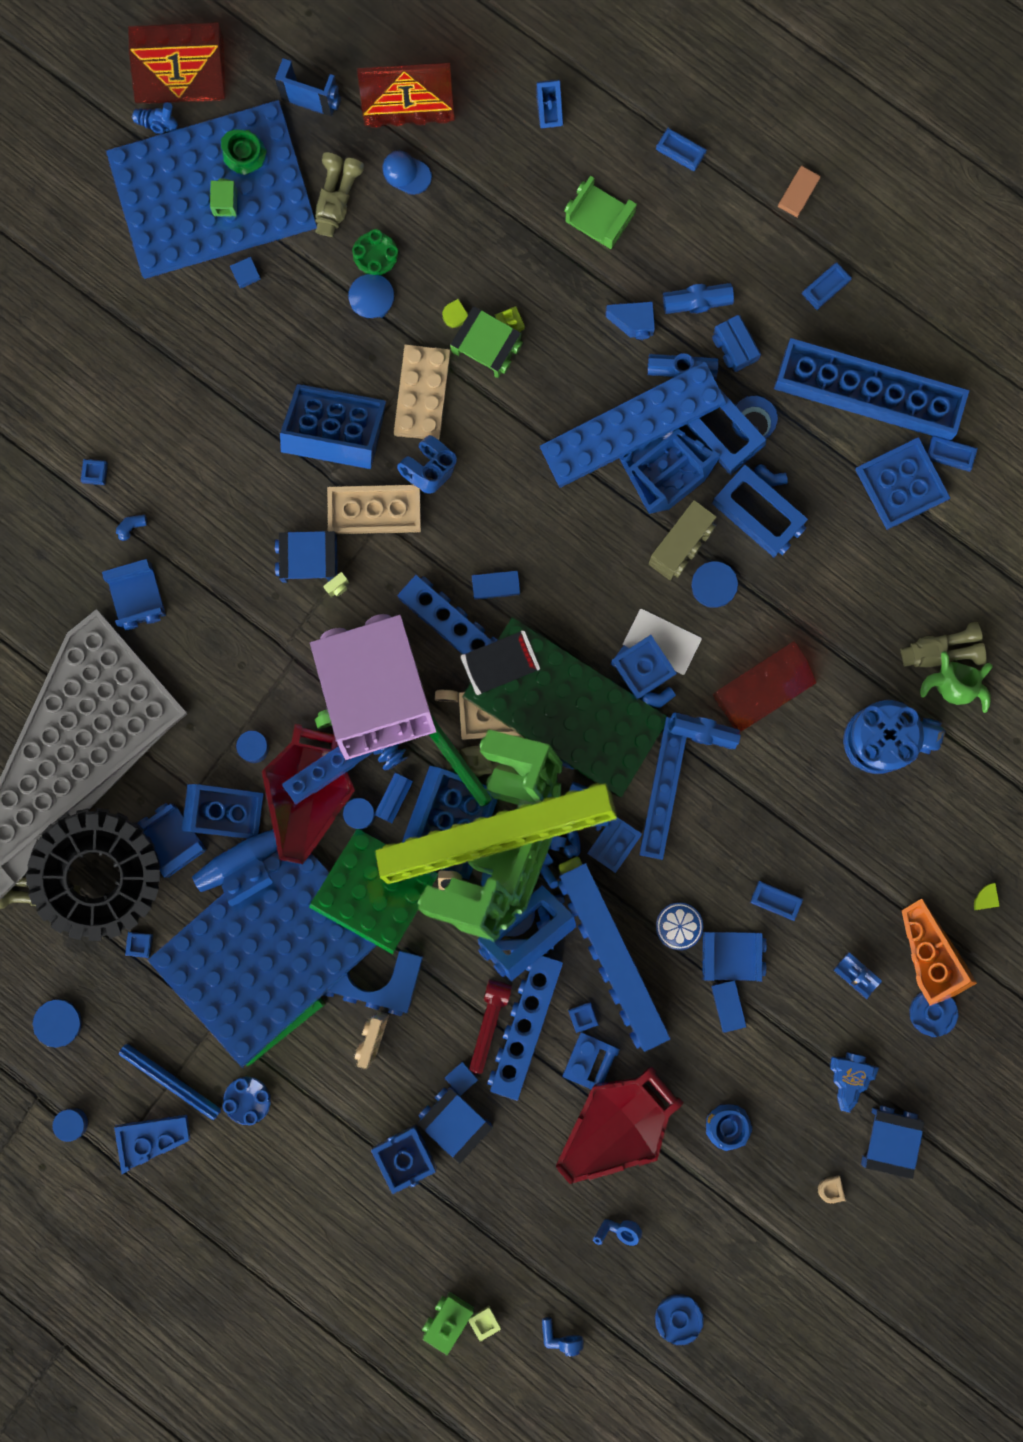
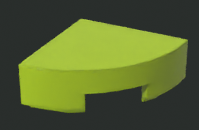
M995 883L988 884L980 890L974 900V910L999 907Z

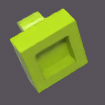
M516 306L495 314L497 320L519 332L525 330Z

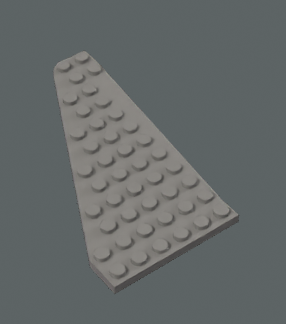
M97 609L67 632L0 776V900L27 873V865L32 849L37 839L39 840L42 832L50 824H55L58 818L68 813L69 815L76 814V810L87 808L90 810L171 727L187 715L184 709Z

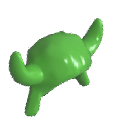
M946 651L941 652L942 667L940 672L926 677L921 686V697H925L929 690L936 686L943 698L951 704H969L976 697H979L982 711L986 713L990 707L991 695L987 687L982 684V680L990 672L993 665L986 663L980 670L960 663L950 662L949 654Z

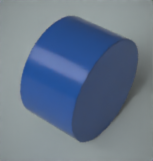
M247 731L237 740L236 748L238 754L249 763L261 762L269 752L268 741L257 731Z
M352 799L344 807V820L352 828L359 830L368 828L375 819L374 807L365 799Z
M69 1108L60 1112L53 1121L54 1134L57 1138L66 1142L81 1137L88 1127L86 1114L77 1108Z

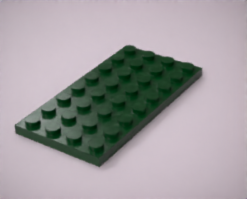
M512 617L497 641L525 631L540 670L479 695H476L472 683H470L462 698L528 740L550 745L561 761L597 784H606L610 792L619 798L622 797L664 728L667 716L642 700H637L634 695Z

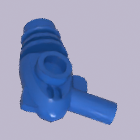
M169 102L163 104V109L140 108L135 109L132 119L134 123L148 129L151 128L152 131L158 134L175 131L178 126L177 121L171 116L172 104Z

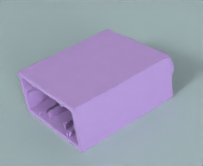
M386 614L376 615L368 619L365 626L349 631L343 628L330 629L321 635L320 640L310 642L335 738L345 760L436 732L401 615L395 617Z

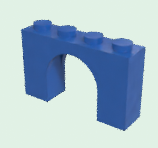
M399 951L390 982L378 991H366L359 988L352 981L348 972L323 995L334 997V994L342 995L344 1001L355 1004L357 1000L366 1002V1007L379 1010L380 1006L389 1008V1013L402 1016L403 1012H409L423 957Z

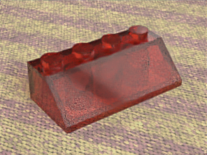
M793 641L716 691L713 696L734 728L740 730L739 733H741L816 684V680L807 659L795 641Z

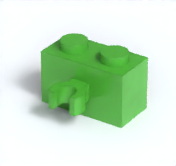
M451 1292L448 1293L446 1298L444 1296L440 1298L435 1307L438 1310L433 1319L429 1317L422 1328L425 1332L423 1340L446 1355L449 1354L474 1311L473 1306Z

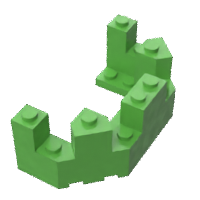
M488 729L486 736L481 740L480 752L487 760L500 763L494 768L492 775L488 777L486 783V790L493 798L517 804V809H519L520 806L525 804L534 805L541 803L542 800L549 797H560L561 784L557 783V773L560 774L562 772V761L550 745ZM553 837L468 861L475 870L491 875L483 887L455 878H451L450 884L445 887L444 891L427 886L425 892L419 898L418 909L426 916L452 923L460 931L496 941L500 937L499 931L501 929L507 930L515 921V915L517 913L522 914L526 910Z

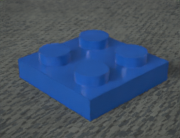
M649 635L612 659V663L637 700L677 674L652 635Z

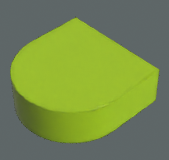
M459 299L448 304L443 310V320L449 327L461 326L468 316Z
M577 856L559 864L557 868L560 874H564L583 864Z

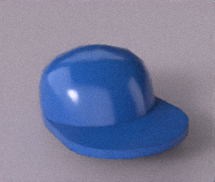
M404 151L390 153L383 162V175L386 181L393 187L406 193L420 194L431 183V172L427 165L412 158Z

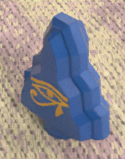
M847 1052L846 1058L831 1057L830 1069L834 1072L833 1082L838 1086L837 1099L841 1111L850 1113L858 1103L860 1093L867 1090L870 1081L876 1078L879 1067L865 1063V1056Z

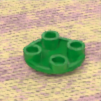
M373 229L359 237L352 249L353 259L357 267L366 274L380 275L391 270L398 256V250L392 238L377 229Z

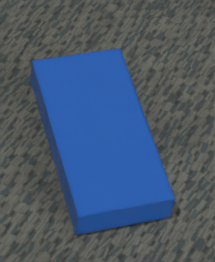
M667 128L656 146L657 151L694 172L707 151Z
M836 262L802 292V295L818 310L846 286L852 278Z
M932 436L927 454L931 461L970 472L977 448Z
M518 571L472 575L474 600L520 595Z
M758 881L750 903L795 921L803 899Z
M735 980L712 985L711 988L722 1032L746 1028Z

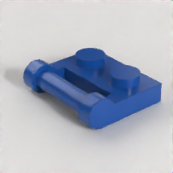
M580 1032L562 1077L592 1090L594 1084L604 1083L615 1056H618L620 1049ZM602 1049L606 1051V1054L593 1082L588 1080L598 1052Z

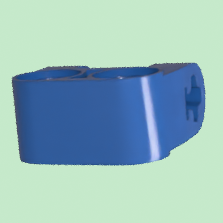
M427 435L419 443V448L430 461L423 467L416 460L407 456L397 465V469L409 482L423 492L430 494L436 492L451 477L457 458L442 442L431 435Z

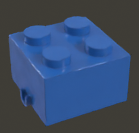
M417 1125L389 1137L371 1149L392 1194L408 1186L414 1187L418 1185L420 1180L435 1173L437 1170V1166Z

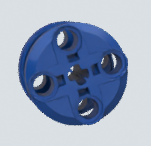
M879 701L851 717L844 731V749L851 764L871 774H884L905 767L917 758L923 746L924 730L918 714L913 708L898 701ZM901 713H906L910 717V723ZM856 754H857V755L861 758V760L864 761V762H860V761L857 759Z

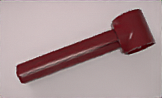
M492 979L488 981L484 995V1001L487 1002V1006L469 1067L470 1071L474 1073H483L500 1009L507 1006L512 989L510 984Z

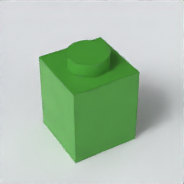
M226 178L211 181L210 208L214 216H237V188L234 181Z

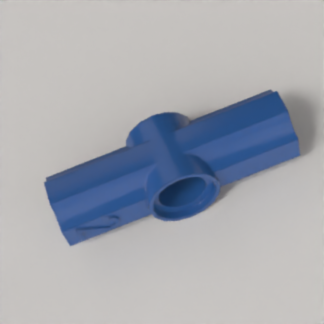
M731 283L708 287L705 284H696L689 286L686 290L663 293L665 314L684 311L702 313L712 307L733 305L734 303Z
M685 353L677 356L649 354L648 375L676 377L686 372L678 369L677 365L679 363L686 364L689 368L688 370L706 362L712 376L716 380L718 358L691 357Z
M673 713L668 722L669 733L691 738V741L701 744H714L727 749H736L741 737L740 730L717 724V721L707 718H694L680 713Z

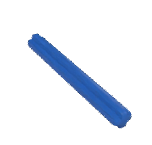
M125 1044L119 1052L121 1057L211 1120L216 1119L220 1114L221 1109L135 1048L129 1044Z

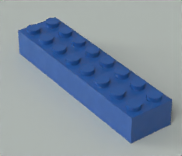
M790 338L786 346L774 386L775 390L950 441L958 432L969 390L792 338Z
M586 863L559 876L561 881L557 882L562 895L567 894L571 901L567 905L574 917L578 916L581 922L577 926L584 939L588 937L591 943L588 949L593 959H599L602 967L598 968L605 983L609 981L612 989L608 991L614 1003H620L623 1009L619 1014L626 1027L630 1025L633 1030L629 1035L635 1047H641L645 1052L670 1040Z

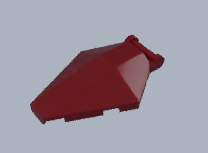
M295 724L291 743L261 771L279 860L304 864L335 820L337 814L355 791L347 772L296 805L282 786L284 782L339 746L334 733L330 734L302 728V725ZM300 737L328 742L331 743V748L325 749L301 744L299 740Z
M652 1066L646 1069L638 1078L594 1084L556 1164V1169L569 1184L586 1179L592 1180L623 1171L631 1166L638 1164L640 1166L658 1160L669 1116L678 1110L684 1102L679 1097L676 1098L655 1074L656 1070ZM647 1080L650 1081V1083L670 1104L668 1107L664 1106L663 1102L645 1083Z

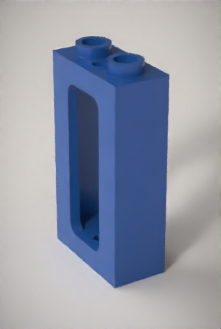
M721 391L726 404L720 408L746 435L749 443L736 454H732L700 418L686 424V426L706 448L711 451L714 450L721 455L718 462L732 475L766 446V439Z
M746 465L738 471L712 502L718 510L774 558L778 553L783 555L791 546L789 543L793 536L798 538L806 529L804 524L808 519ZM743 482L749 484L790 520V526L781 536H774L731 498V495Z
M543 885L531 895L526 910L522 914L517 913L515 915V921L507 930L501 929L499 931L500 937L496 941L482 937L477 939L480 945L479 953L486 961L490 959L495 964L494 968L502 977L506 975L511 981L576 928L574 915ZM542 905L554 918L513 953L506 955L495 943Z

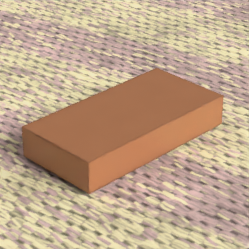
M801 166L778 207L798 218L821 176Z

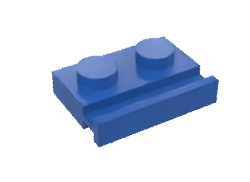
M617 817V819L611 820V826L604 828L587 854L616 873L642 834Z

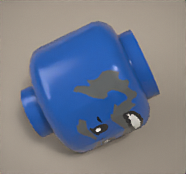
M923 718L921 723L924 730V741L920 752L930 754L931 750L936 751L941 748L945 729L941 726V722Z

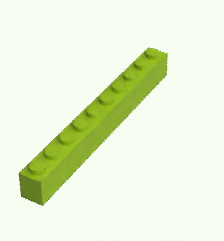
M593 784L588 789L569 791L565 796L558 798L549 797L542 800L541 803L534 805L525 804L517 810L501 811L496 816L489 818L480 817L472 823L465 825L456 824L448 830L432 831L424 837H411L403 843L387 844L382 849L375 850L380 878L387 884H391L617 819L611 792L606 784Z

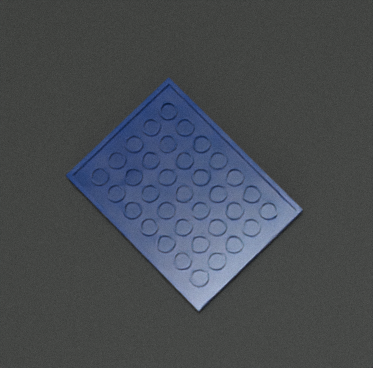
M279 100L106 151L140 271L144 279L313 230L317 227ZM248 129L251 133L258 135L267 150L261 168L243 175L234 172L225 164L223 150L221 149V138L226 132L231 130L246 131ZM220 178L234 181L237 188V216L213 215L210 208L211 181H217Z
M275 851L263 861L272 878V884L233 907L227 902L223 893L148 959V962L242 1068L377 946L309 908L310 903L329 874L312 853H310L304 864L279 860L278 851Z

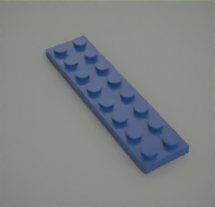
M706 362L539 447L558 486L561 488L725 405L726 401Z

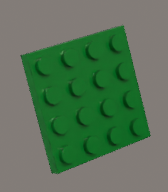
M356 829L310 903L309 908L393 954L419 910L421 894L425 892L427 886H433L438 878V873L433 871L387 884L380 878L375 851L382 849L386 844Z

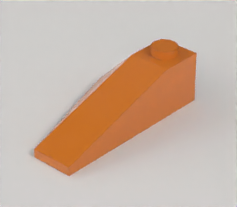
M920 899L903 909L902 915L911 947V957L916 970L917 984L929 1005L931 1006L956 996L977 984L964 960L924 900Z

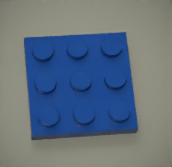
M919 437L855 469L886 530L950 499Z

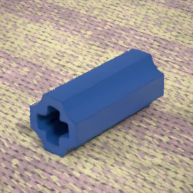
M395 773L374 815L393 823L413 781Z

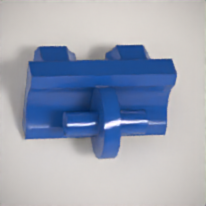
M849 952L833 969L836 974L865 999H868L874 989L882 982L881 979Z

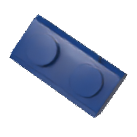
M740 315L715 327L712 339L717 348H722L725 354L723 359L728 368L732 367L734 372H737L759 360L761 353Z

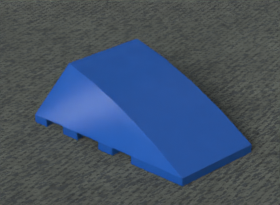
M677 429L619 459L647 512L651 514L671 509L702 484L721 455L714 450H709L703 443L698 440L694 441L686 436L684 432Z

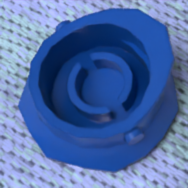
M730 1104L719 1105L707 1116L706 1134L718 1148L729 1151L744 1146L748 1141L752 1126L744 1109Z

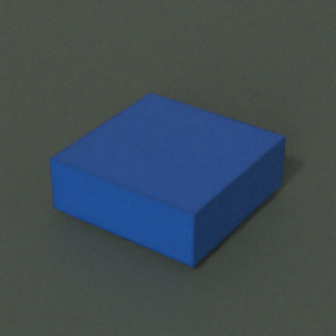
M251 257L230 266L240 289L261 280Z
M83 459L81 482L105 485L108 463L100 460Z
M128 932L125 956L150 958L153 934Z
M591 1002L568 1010L576 1033L598 1026Z
M463 1061L445 1077L447 1082L460 1096L478 1081V1078Z

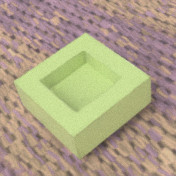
M341 572L323 587L330 597L334 595L339 596L347 590L346 586L349 582Z
M490 1306L472 1315L469 1319V1323L479 1341L501 1330V1326Z

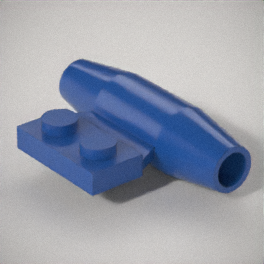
M273 829L250 837L212 859L192 876L198 890L204 892L221 885L227 902L233 907L272 884V878L263 861L277 851Z

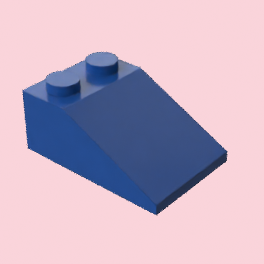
M188 784L182 831L246 839L256 836L259 833L263 793Z

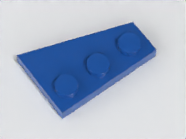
M187 1115L116 1125L114 1129L121 1173L123 1174L161 1153H165L188 1142L191 1137Z

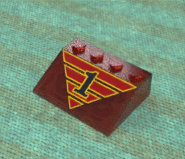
M219 23L128 26L129 55L135 104L225 100L223 34Z
M450 63L357 68L365 126L380 127L386 124L402 126L404 123L423 125L427 122L444 124L454 121Z

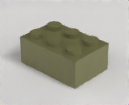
M694 500L651 555L648 565L670 581L674 576L678 578L688 564L687 558L692 560L700 550L702 545L700 541L704 540L706 542L716 527L714 524L716 516Z

